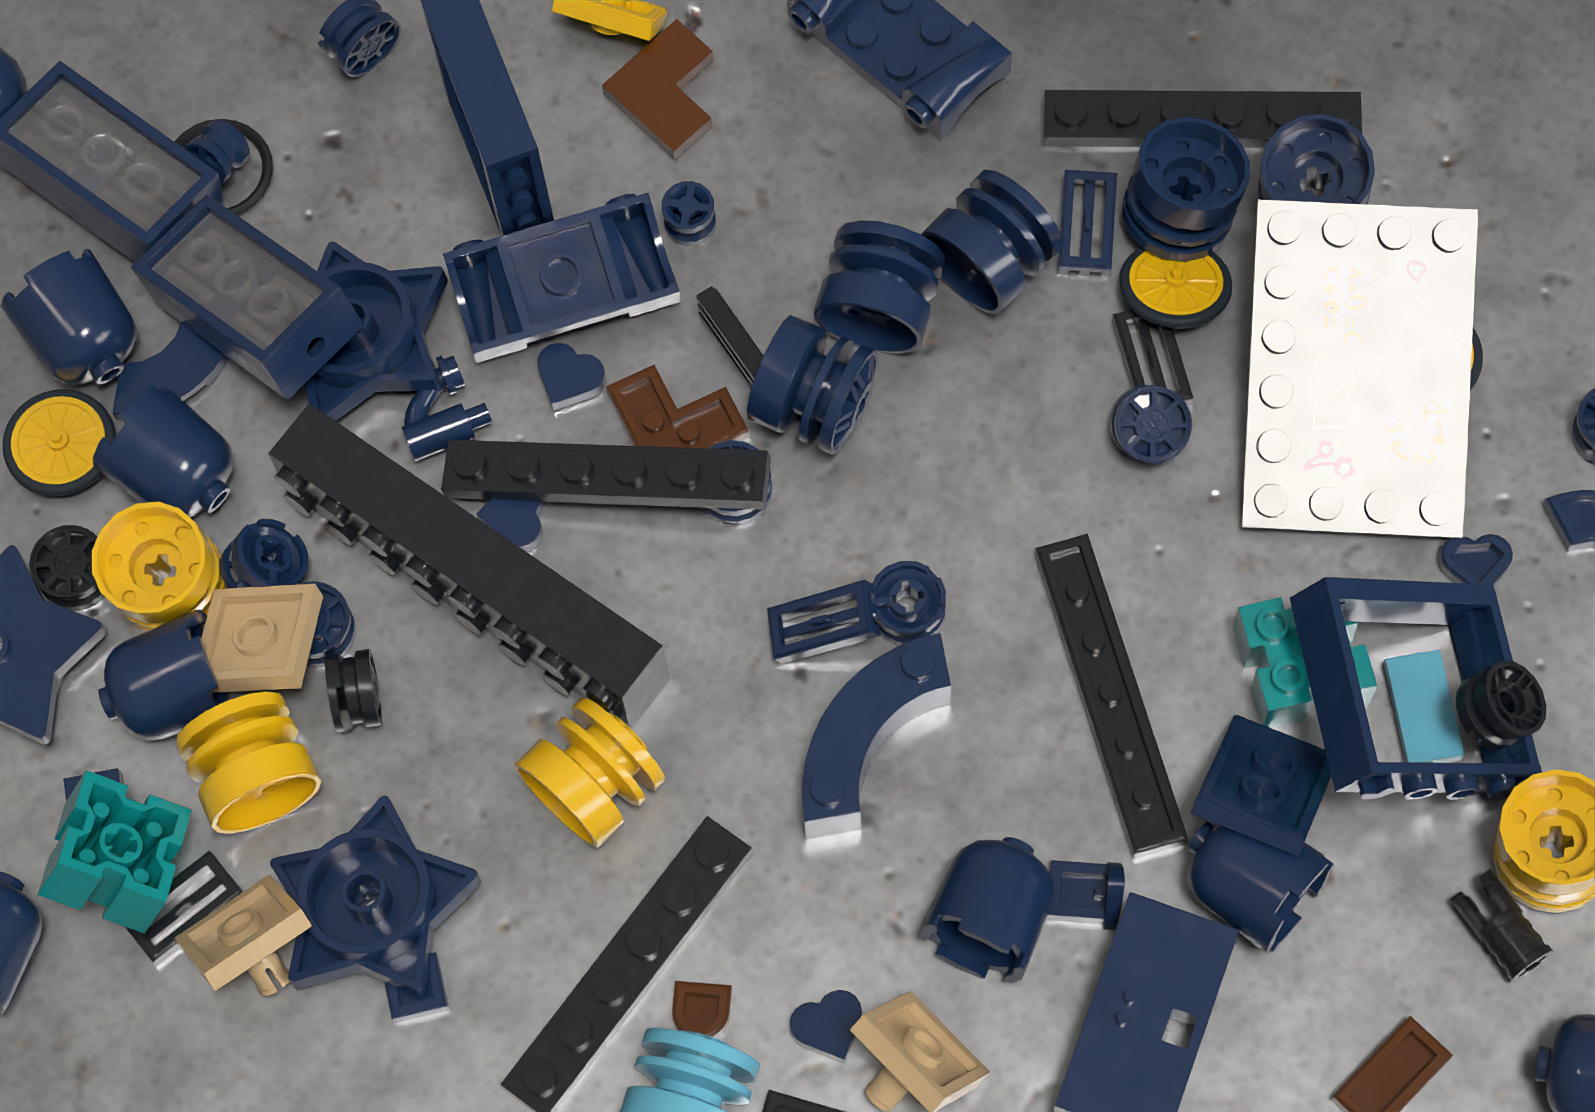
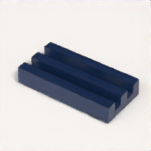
M1065 170L1060 230L1063 248L1059 251L1058 274H1068L1069 270L1079 271V275L1089 276L1090 272H1100V277H1111L1118 173ZM1074 183L1085 184L1080 257L1070 256ZM1095 185H1106L1101 258L1091 257Z
M864 579L767 608L774 660L785 664L881 636L879 625L874 623L873 616L878 615L877 607L871 602L870 597L874 595L873 584ZM856 600L857 607L829 615H821L783 628L782 621ZM859 621V624L785 644V642Z

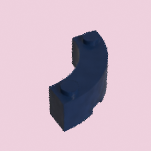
M941 633L918 638L879 656L853 676L829 704L813 734L805 760L802 779V805L806 840L861 830L860 799L862 787L870 767V761L879 746L889 734L893 735L912 719L934 709L951 705V683Z

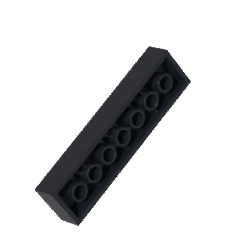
M309 403L268 453L277 471L274 478L285 488L286 493L283 497L290 505L304 515L309 516L314 511L328 521L326 524L328 530L344 543L352 545L356 540L371 550L369 553L370 559L384 571L395 575L399 570L414 580L411 584L414 590L429 602L438 605L443 600L457 610L455 617L472 632L481 635L486 630L501 641L498 645L499 648L517 663L525 665L529 660L545 671L542 675L544 680L560 693L569 696L574 691L581 697L595 702L608 713L614 714L632 729L670 680L662 644Z

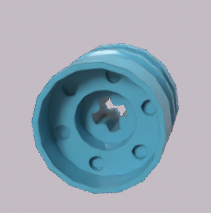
M665 1028L646 1029L642 1040V1048L653 1056H637L635 1070L655 1082L656 1085L655 1087H628L620 1112H728L721 1108L722 1104H749L752 1091L741 1083L756 1082L760 1063L753 1057L731 1047L729 1044L708 1035Z

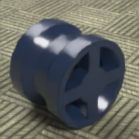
M222 120L211 121L201 132V138L192 139L184 147L185 150L219 173L221 185L230 177L231 168L241 167L250 157V148L242 133L230 123Z
M682 181L673 185L665 192L662 199V215L668 237L675 243L685 247L705 243L713 235L716 228L714 199L710 191L700 183ZM695 215L698 216L695 220H692L691 223H689L691 217Z

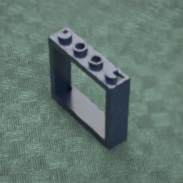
M420 0L448 102L500 235L504 236L554 221L537 144L480 1Z
M1324 577L1289 598L1335 792H1360L1362 799L1380 798L1393 792H1403L1405 799H1419L1433 795L1436 792H1445L1447 799L1451 800L1470 797L1477 793H1487L1489 799L1496 800L1508 798L1514 787L1533 774L1542 773L1532 735L1518 740L1501 750H1489L1480 745L1484 763L1378 762L1344 621L1450 625L1463 679L1465 680L1502 660L1513 661L1494 585Z

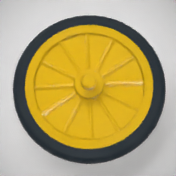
M1140 247L1126 259L1119 276L1122 297L1131 310L1144 320L1162 327L1191 328L1205 324L1217 317L1226 308L1232 295L1230 271L1223 260L1214 252L1204 258L1184 262L1163 259Z
M56 389L43 392L23 403L10 418L4 432L2 445L6 466L15 480L32 492L46 496H65L77 493L92 485L103 475L93 466V455L103 437L111 443L116 437L114 423L104 406L83 392L70 389Z

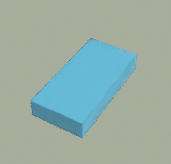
M1440 650L1385 658L1383 666L1405 762L1448 763L1462 760L1464 751Z

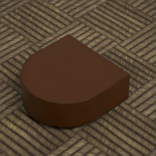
M675 981L672 1016L677 1030L697 1032L716 1039L725 1032L730 1021L732 985Z

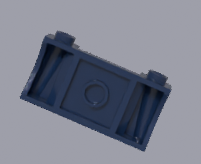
M787 0L788 16L800 30L811 34L901 108L914 124L925 128L940 141L949 134L961 114L981 92L993 83L1004 79L1011 72V51L975 22H972L967 27L935 0Z
M649 193L638 196L635 194L617 196L607 201L606 205L487 241L481 239L466 241L455 246L453 251L443 253L476 363L526 349V343L625 313L632 317L680 302V291L664 248Z

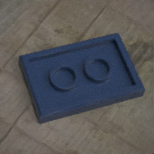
M1234 715L1198 792L1191 814L1299 857L1331 778L1325 749L1242 716Z

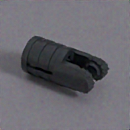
M1489 869L1479 876V881L1482 883L1481 886L1486 894L1500 908L1501 914L1488 923L1479 911L1476 903L1471 897L1465 895L1464 892L1460 891L1450 900L1481 942L1487 944L1489 951L1497 957L1498 963L1502 968L1506 969L1508 972L1507 976L1514 982L1541 965L1554 951L1549 944L1545 945L1540 934L1535 932L1530 921L1522 915L1523 910L1492 870Z

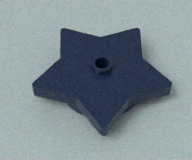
M334 241L329 242L317 271L341 287L364 326L305 383L309 403L336 421L374 392L439 389L441 386L424 333L448 283V278L442 267L433 266L389 271L379 265L362 261Z
M10 545L0 555V646H2L0 650V724L46 745L51 740L57 691L62 685L66 672L106 635V629L96 619L45 601L31 576L23 556L15 545Z
M388 796L380 797L349 832L333 838L321 848L271 859L270 865L286 892L302 909L312 927L296 937L288 979L295 989H302L364 972L413 995L423 997L427 991L433 932L480 886L481 879L477 871L416 849Z

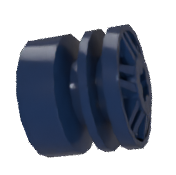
M1325 114L1300 116L1281 126L1267 142L1260 164L1258 199L1368 205L1375 175L1373 152L1362 133L1344 119ZM1314 182L1317 189H1323V195L1315 197L1312 190H1305L1306 183Z
M1182 117L1164 121L1151 130L1140 147L1134 164L1133 174L1129 179L1128 188L1123 197L1122 218L1130 236L1143 249L1163 259L1186 262L1204 258L1220 248L1231 229L1237 208L1250 180V161L1242 143L1226 128L1206 119Z
M984 169L970 183V188H966L956 197L957 209L946 208L921 235L937 244L945 254V265L940 278L970 305L985 313L997 315L1025 287V275L1034 276L1045 267V261L1048 262L1063 248L1062 236L1056 223L1046 209L1025 188L997 171Z
M867 220L845 223L836 233L834 240L835 250L829 257V270L831 274L822 281L814 308V320L820 327L826 329V332L838 340L841 337L853 340V346L858 348L861 345H865L880 353L901 354L914 352L923 343L931 315V305L927 301L937 293L938 278L942 276L945 265V254L937 244L928 238L902 226Z
M789 315L776 331L762 358L749 395L747 419L777 432L784 433L795 421L798 414H800L799 441L811 444L820 434L818 441L819 449L829 454H836L843 447L850 433L856 428L865 412L873 389V379L878 363V351L861 345L853 354V340L841 337L826 356L824 355L827 339L826 329L796 316Z

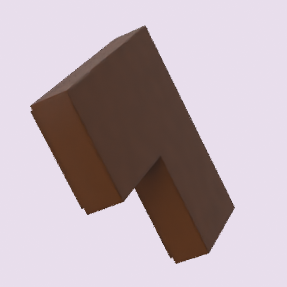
M676 19L602 84L603 94L668 154L676 159L713 126L712 118L681 90L714 60L713 51Z
M655 364L606 386L607 394L634 446L711 448L715 444L725 441H745L750 438L749 430L726 387L677 409Z

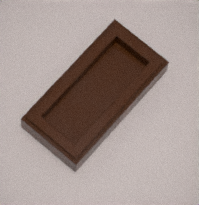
M1409 1016L1332 1096L1331 1101L1342 1112H1401L1449 1062L1453 1054L1412 1016Z

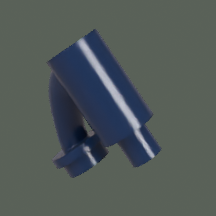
M442 355L436 357L438 364L436 371L441 384L440 388L437 390L417 391L407 407L404 426L401 428L415 462L446 450L448 440L474 439L473 430L492 423L485 402L467 410H464L462 403L428 415L433 403L446 387L450 395L457 393L456 388L465 385L453 355L443 359Z

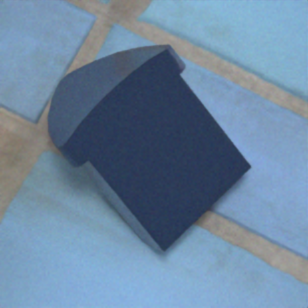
M1051 860L1050 874L1053 878L1055 890L1047 920L1103 924L1105 930H1116L1125 887L1123 865L1117 862L1099 864Z

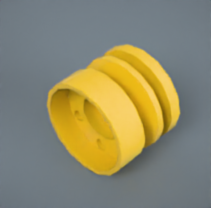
M161 502L137 503L116 513L100 530L92 549V574L100 592L144 632L198 609L208 615L214 589H227L220 572L221 553L218 547L180 508ZM171 569L176 572L174 577H169ZM160 577L165 578L163 585L158 582Z
M267 691L252 693L225 701L193 719L177 735L176 748L180 757L187 763L186 770L189 777L195 782L202 783L197 796L211 827L217 833L233 834L270 824L307 803L319 791L322 781L308 750L303 744L294 743L299 730L296 723L289 717L290 710L280 693Z
M581 697L572 706V713L581 726L566 717H561L556 722L557 730L568 747L563 751L553 743L545 739H539L514 766L523 782L551 813L580 839L592 847L599 848L624 823L623 816L612 798L618 795L630 804L640 806L645 801V795L637 782L650 790H656L665 781V775L650 755L644 742L628 725L590 699Z
M1555 769L1533 774L1514 787L1502 807L1493 851V862L1498 879L1514 899L1533 910L1561 913L1579 909L1595 898L1594 780L1578 772ZM1548 842L1557 844L1558 851L1563 853L1561 858L1552 857L1551 850L1545 848Z

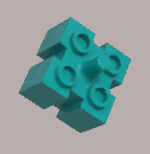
M1282 597L1238 607L1233 631L1244 669L1254 666L1259 668L1255 671L1251 693L1260 724L1275 728L1305 721L1310 705H1314L1292 608L1285 610ZM1344 621L1350 647L1359 623L1358 621ZM1361 644L1352 646L1351 651L1364 705L1368 706L1376 691L1377 682L1366 645Z
M85 770L65 803L55 835V840L59 842L48 858L37 895L77 910H81L87 900L105 906L102 919L145 934L167 901L176 865L172 864L171 861L182 847L192 809L149 794L143 804L125 797L128 789L127 785Z

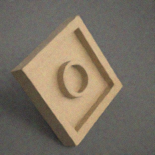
M316 584L214 589L201 637L219 686L216 689L210 690L211 693L301 688L323 600V595Z
M269 874L176 936L175 940L214 991H217L247 970L256 984L260 995L270 996L278 992V990L267 975L266 968L269 969L282 988L290 982L288 979L289 970L286 969L275 951L312 927L297 903Z
M911 991L863 1014L850 1029L863 1045L885 1066L866 1087L865 1093L876 1107L886 1112L891 1111V1109L893 1110L908 1091L929 1112H935L976 1089L990 1073Z

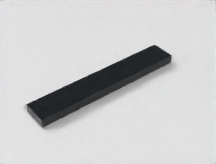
M1088 533L1035 548V557L1133 859L1186 845L1188 843V836Z

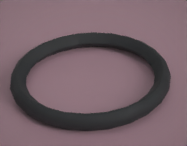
M214 119L226 121L236 127L242 135L253 142L262 159V173L255 190L239 204L227 208L236 215H241L254 207L267 191L273 173L272 155L268 144L262 136L250 126L236 120ZM207 120L184 131L174 142L184 147L190 140L200 135L203 129L214 120ZM164 183L167 189L176 194L178 197H182L180 193H178L176 190H174L169 185Z

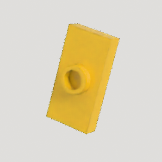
M554 0L552 12L591 23L592 29L608 35L625 33L648 41L665 26L668 11L665 7L642 0Z

